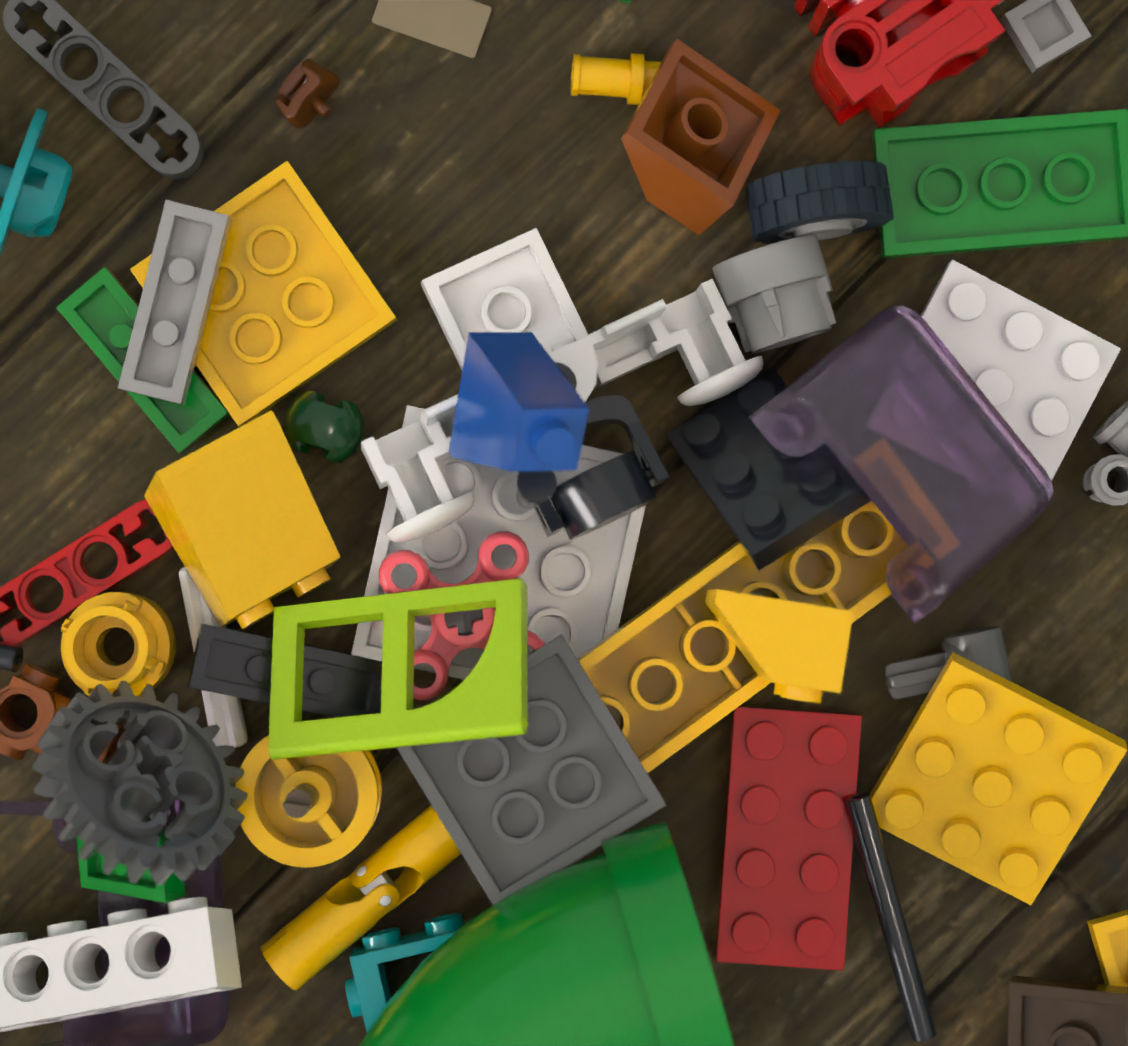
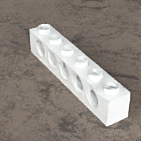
M195 897L169 902V914L147 918V909H133L107 915L108 926L87 930V922L84 920L47 926V938L28 941L27 932L1 934L0 1032L242 988L232 909L208 907L207 897ZM165 936L171 947V955L166 966L161 969L155 959V948L159 940ZM104 948L109 956V969L101 980L95 971V960L98 953ZM44 960L48 967L49 976L45 987L40 990L36 983V970Z

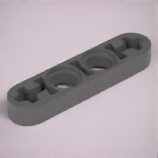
M55 0L8 1L4 7L3 22L5 30L10 37L149 166L165 178L176 180L187 178L198 170L203 162L204 147L202 139L197 132ZM30 8L33 12L39 13L44 8H47L43 19L61 37L54 46L36 30L30 29L24 35L22 34L27 24L21 16L27 9ZM67 27L73 29L72 32L64 35ZM87 47L94 50L97 54V69L87 79L73 80L65 73V58L75 48ZM51 50L49 57L45 58L43 53ZM123 90H136L141 93L145 103L141 116L130 123H120L114 120L110 111L111 101L114 96ZM159 112H163L166 117L157 121L156 124L171 139L178 140L183 134L188 137L182 145L188 155L180 163L172 157L166 160L165 163L160 162L165 151L148 133L145 134L142 143L139 144L135 141L136 137L151 129Z

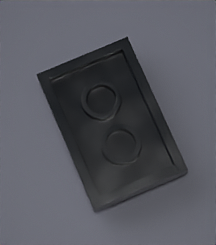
M773 367L665 434L675 453L759 571L871 501L865 485Z

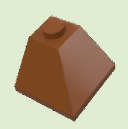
M676 38L670 45L621 140L646 200L697 235H700L734 206L781 110Z

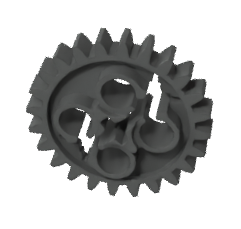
M121 681L113 694L102 683L96 685L89 697L81 692L77 693L67 707L61 706L48 724L47 730L37 743V747L42 752L33 763L32 769L44 775L34 788L35 794L54 798L43 813L45 819L63 818L67 825L58 838L63 842L79 837L84 842L79 855L82 861L98 852L104 856V874L109 875L120 863L126 865L131 883H136L144 872L149 869L156 884L163 885L173 872L181 881H185L197 867L205 871L218 855L225 851L235 838L233 832L244 821L245 816L238 811V808L247 799V793L234 787L244 775V770L233 766H226L225 764L235 751L234 747L228 745L216 746L212 741L220 727L216 724L201 728L196 723L201 710L197 706L185 714L177 710L178 695L175 693L170 694L164 703L156 701L155 691L151 684H147L138 697L134 696L127 681ZM122 718L126 719L124 724L126 730L117 743L119 750L108 764L102 763L98 759L118 732L116 724ZM178 798L185 805L165 830V836L168 840L161 847H157L160 839L158 834L167 821L164 813L174 800ZM150 816L151 821L145 822V821L148 819V817Z

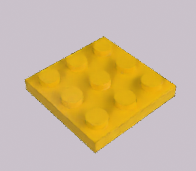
M288 161L214 211L229 215L232 221L195 365L238 427L254 420L397 321L391 309ZM151 255L130 269L142 288L144 287Z
M952 652L872 789L870 796L879 828L1032 905L1127 752L1126 740Z

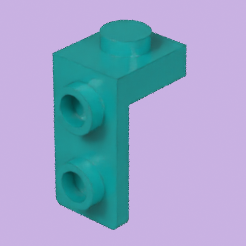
M451 913L426 920L424 922L426 931L401 936L399 927H393L362 936L363 945L354 947L349 957L354 978L345 980V989L351 1015L353 1018L363 1016L367 1033L392 997L384 962L435 951L462 925L468 922H463L461 913Z

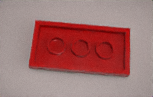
M739 706L733 710L715 952L717 962L844 971L854 836L845 799L857 793L861 715Z

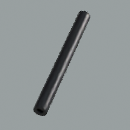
M858 793L845 799L912 1040L915 1042L926 1041L937 1035L871 796L870 793Z

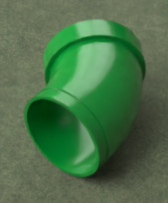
M665 821L601 840L604 853L546 875L504 897L462 925L423 960L391 997L359 1046H734L699 922Z

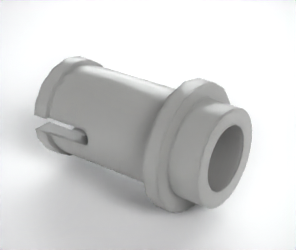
M1109 455L1100 459L1085 471L1082 479L1084 491H1093L1089 498L1111 506L1128 503V457ZM1109 472H1117L1119 474L1114 478L1115 486L1113 490L1107 484Z

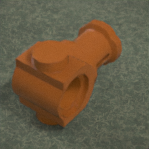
M25 663L21 674L13 676L9 686L0 690L1 754L13 759L23 760L28 749L38 754L42 752L37 747L38 741L61 706L67 707L72 698L64 695L61 688L57 687L61 680L59 676L34 664ZM19 694L27 695L37 706V719L30 729L19 726L11 714L12 702ZM116 724L118 726L116 736L98 759L104 764L110 762L117 749L118 740L124 730V726Z

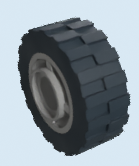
M864 160L841 161L803 166L754 180L753 183H749L745 189L752 239L754 242H762V244H773L806 235H817L818 240L849 236L889 223L888 221L894 219L887 167L881 162L875 163Z

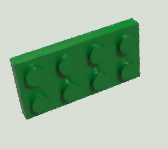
M1128 109L874 129L871 133L873 162H881L887 167L894 215L892 221L879 226L881 259L1128 239Z

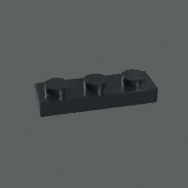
M200 624L187 687L270 704L273 638ZM304 645L302 711L335 718L381 713V661Z

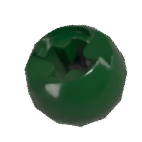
M307 390L296 397L285 415L284 435L291 449L308 454L310 448L316 447L325 452L324 459L341 464L356 453L363 439L365 420L359 406L341 399L340 405L332 406L324 403L325 396L317 394L316 391Z

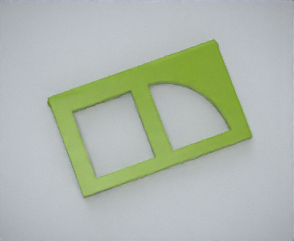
M522 578L274 607L268 741L269 756L272 760L527 734V584ZM495 608L490 638L482 656L471 673L459 686L440 700L427 706L413 709L415 617ZM383 620L381 713L302 721L305 629Z

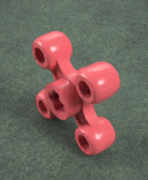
M497 531L488 535L481 542L478 550V563L474 573L462 582L445 583L438 580L430 572L427 562L418 553L411 550H398L389 554L383 560L379 569V583L386 594L517 579L526 570L529 563V551L526 543L518 535L509 531ZM501 544L509 545L515 553L513 564L506 569L497 568L491 560L493 549ZM401 563L412 565L417 572L415 583L407 588L397 586L392 579L393 568ZM495 608L481 609V617L472 620V631L467 633H458L457 624L447 626L445 622L446 613L429 615L431 619V633L428 640L419 649L414 650V666L420 663L430 664L435 669L436 676L426 686H420L414 682V699L430 700L445 690L449 680L450 664L460 651L467 648H482L485 650L494 623ZM528 630V645L532 647L533 651L545 645L544 641L536 633Z

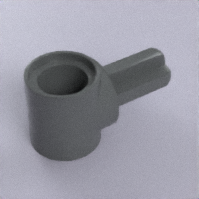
M1001 626L977 629L944 637L945 641L941 642L940 645L941 652L890 662L885 666L884 673L888 692L891 698L895 700L928 694L952 652L1013 682Z

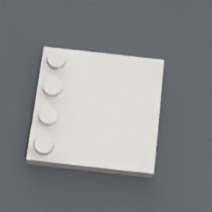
M407 405L402 428L418 421L422 411L425 409ZM582 445L577 470L553 471L556 476L557 486L622 454ZM450 456L437 462L453 498L473 492L475 496L474 506L464 516L438 532L417 540L393 542L386 536V533L405 521L388 488L364 597L386 594L379 583V569L383 560L393 552L411 550L418 553L427 562L430 572L438 580L445 583H459L474 573L478 563V550L481 542L488 535L497 531H509L518 535L526 543L529 551V563L525 572L519 577L527 584V627L529 631L536 633L545 644L562 634L576 658H579L619 628L646 505L573 540L569 539L564 526L560 532L547 537L535 509L523 508L516 500L518 472L498 469ZM507 544L496 546L491 554L493 564L499 569L510 567L515 560L514 550ZM408 563L398 564L392 571L393 582L402 588L412 586L417 579L416 569ZM481 609L446 613V625L457 624L458 633L472 631V620L481 617ZM429 615L415 617L414 650L419 649L429 638L431 633V619ZM383 620L358 623L351 655L382 661ZM528 645V654L533 652V649ZM467 648L460 651L450 664L449 676L464 680L478 663L484 649ZM420 663L414 666V669L436 673L435 669L427 663Z

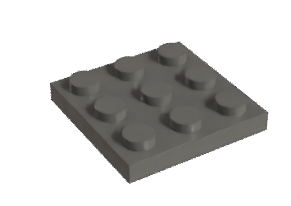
M562 634L528 654L527 734L396 747L492 905L546 875L571 865L602 845L601 840L618 836L666 806L665 801Z

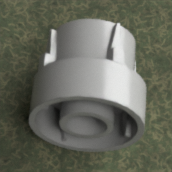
M817 235L800 236L763 246L727 259L712 268L719 293L732 318L730 324H736L745 353L751 351L752 354L796 343L832 329L831 325L836 324L828 292L833 291Z

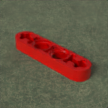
M147 500L135 503L1 586L0 616L16 608L7 600V597L14 593L18 609L26 618L32 621V625L25 629L23 618L15 619L3 626L0 633L4 640L1 643L21 646L71 615L86 600L108 592L171 553L174 547L163 530L167 538L163 543L160 544L155 538H147L132 546L135 551L141 554V557L133 562L128 545L114 533L122 525L125 536H132L146 526L143 515L150 511L155 516ZM98 542L109 544L115 550L118 557L114 573L104 579L92 577L84 566V555L87 549ZM45 575L57 579L63 588V600L60 606L49 613L38 610L30 599V589L33 583Z

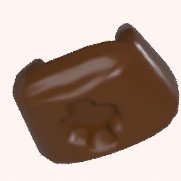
M306 59L300 62L283 82L275 98V104L292 126L296 128L306 127L312 122L317 113L323 118H327L332 113L333 109L326 101L339 87L340 79L334 72L314 60Z

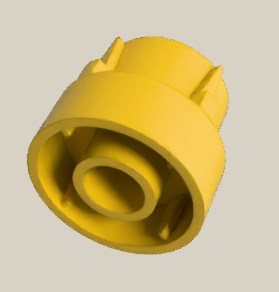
M109 592L96 595L78 606L69 619L64 621L61 631H63L61 655L64 667L73 682L87 696L92 693L97 684L102 683L113 694L121 681H127L134 696L138 697L147 684H151L153 689L165 679L174 662L176 637L173 625L167 614L158 604L140 594ZM116 627L126 630L134 641L133 655L124 664H118L110 660L104 650L105 637Z

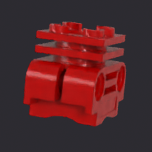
M796 0L794 8L800 16H803L817 6L808 26L815 37L827 29L809 68L810 82L813 89L839 127L866 109L878 128L882 129L905 113L913 100L924 89L943 79L958 76L987 54V45L999 39L1005 32V29L991 10L1004 0ZM844 53L852 56L857 61L859 67L844 65L836 54Z

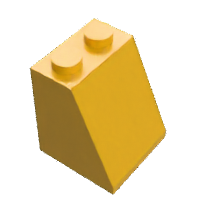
M272 410L157 471L144 495L214 618L222 628L237 620L243 630L274 612V606L270 600L290 589H293L297 598L315 590L331 580L326 569L331 567L340 558L339 552L279 421Z

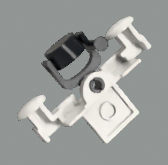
M537 228L421 281L422 289L461 369H463L469 332H532L589 407L586 427L602 423L619 424L625 429L634 451L599 464L558 486L553 471L518 472L516 500L523 508L535 509L547 537L560 532L564 526L569 539L573 540L618 520L657 499L653 487L663 483L669 477L631 402L626 397L606 395L587 401L596 382L599 386H602L678 350L695 386L681 393L677 399L681 404L694 406L705 404L730 394L754 379L763 368L762 356L745 361L728 326L732 318L713 279L700 284L695 292L666 305L664 300L661 299L588 335ZM458 394L423 410L420 419L377 440L372 436L361 442V450L379 488L382 489L388 486L405 521L386 533V536L393 542H408L438 532L464 516L474 506L475 496L473 492L453 498L437 462L451 456L449 446Z

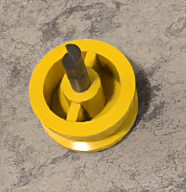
M269 735L263 738L244 759L240 769L244 770V775L235 785L236 788L247 793V799L238 808V811L245 816L244 821L240 825L248 839L269 858L293 867L309 868L324 866L349 854L359 845L372 828L382 802L381 773L372 752L365 750L272 760L268 751Z

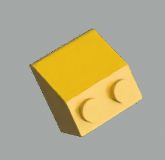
M718 589L707 590L705 603L757 675L762 679L775 683L774 694L794 700L821 703L823 691L841 693L853 611Z

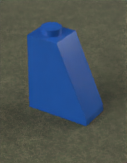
M469 332L449 453L456 459L511 472L577 470L589 407L532 332Z

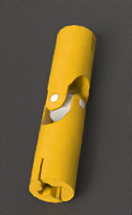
M432 805L359 864L348 877L336 883L260 947L268 964L287 986L297 991L374 927L379 919L399 906L461 854ZM404 866L399 878L393 882L386 873V870Z

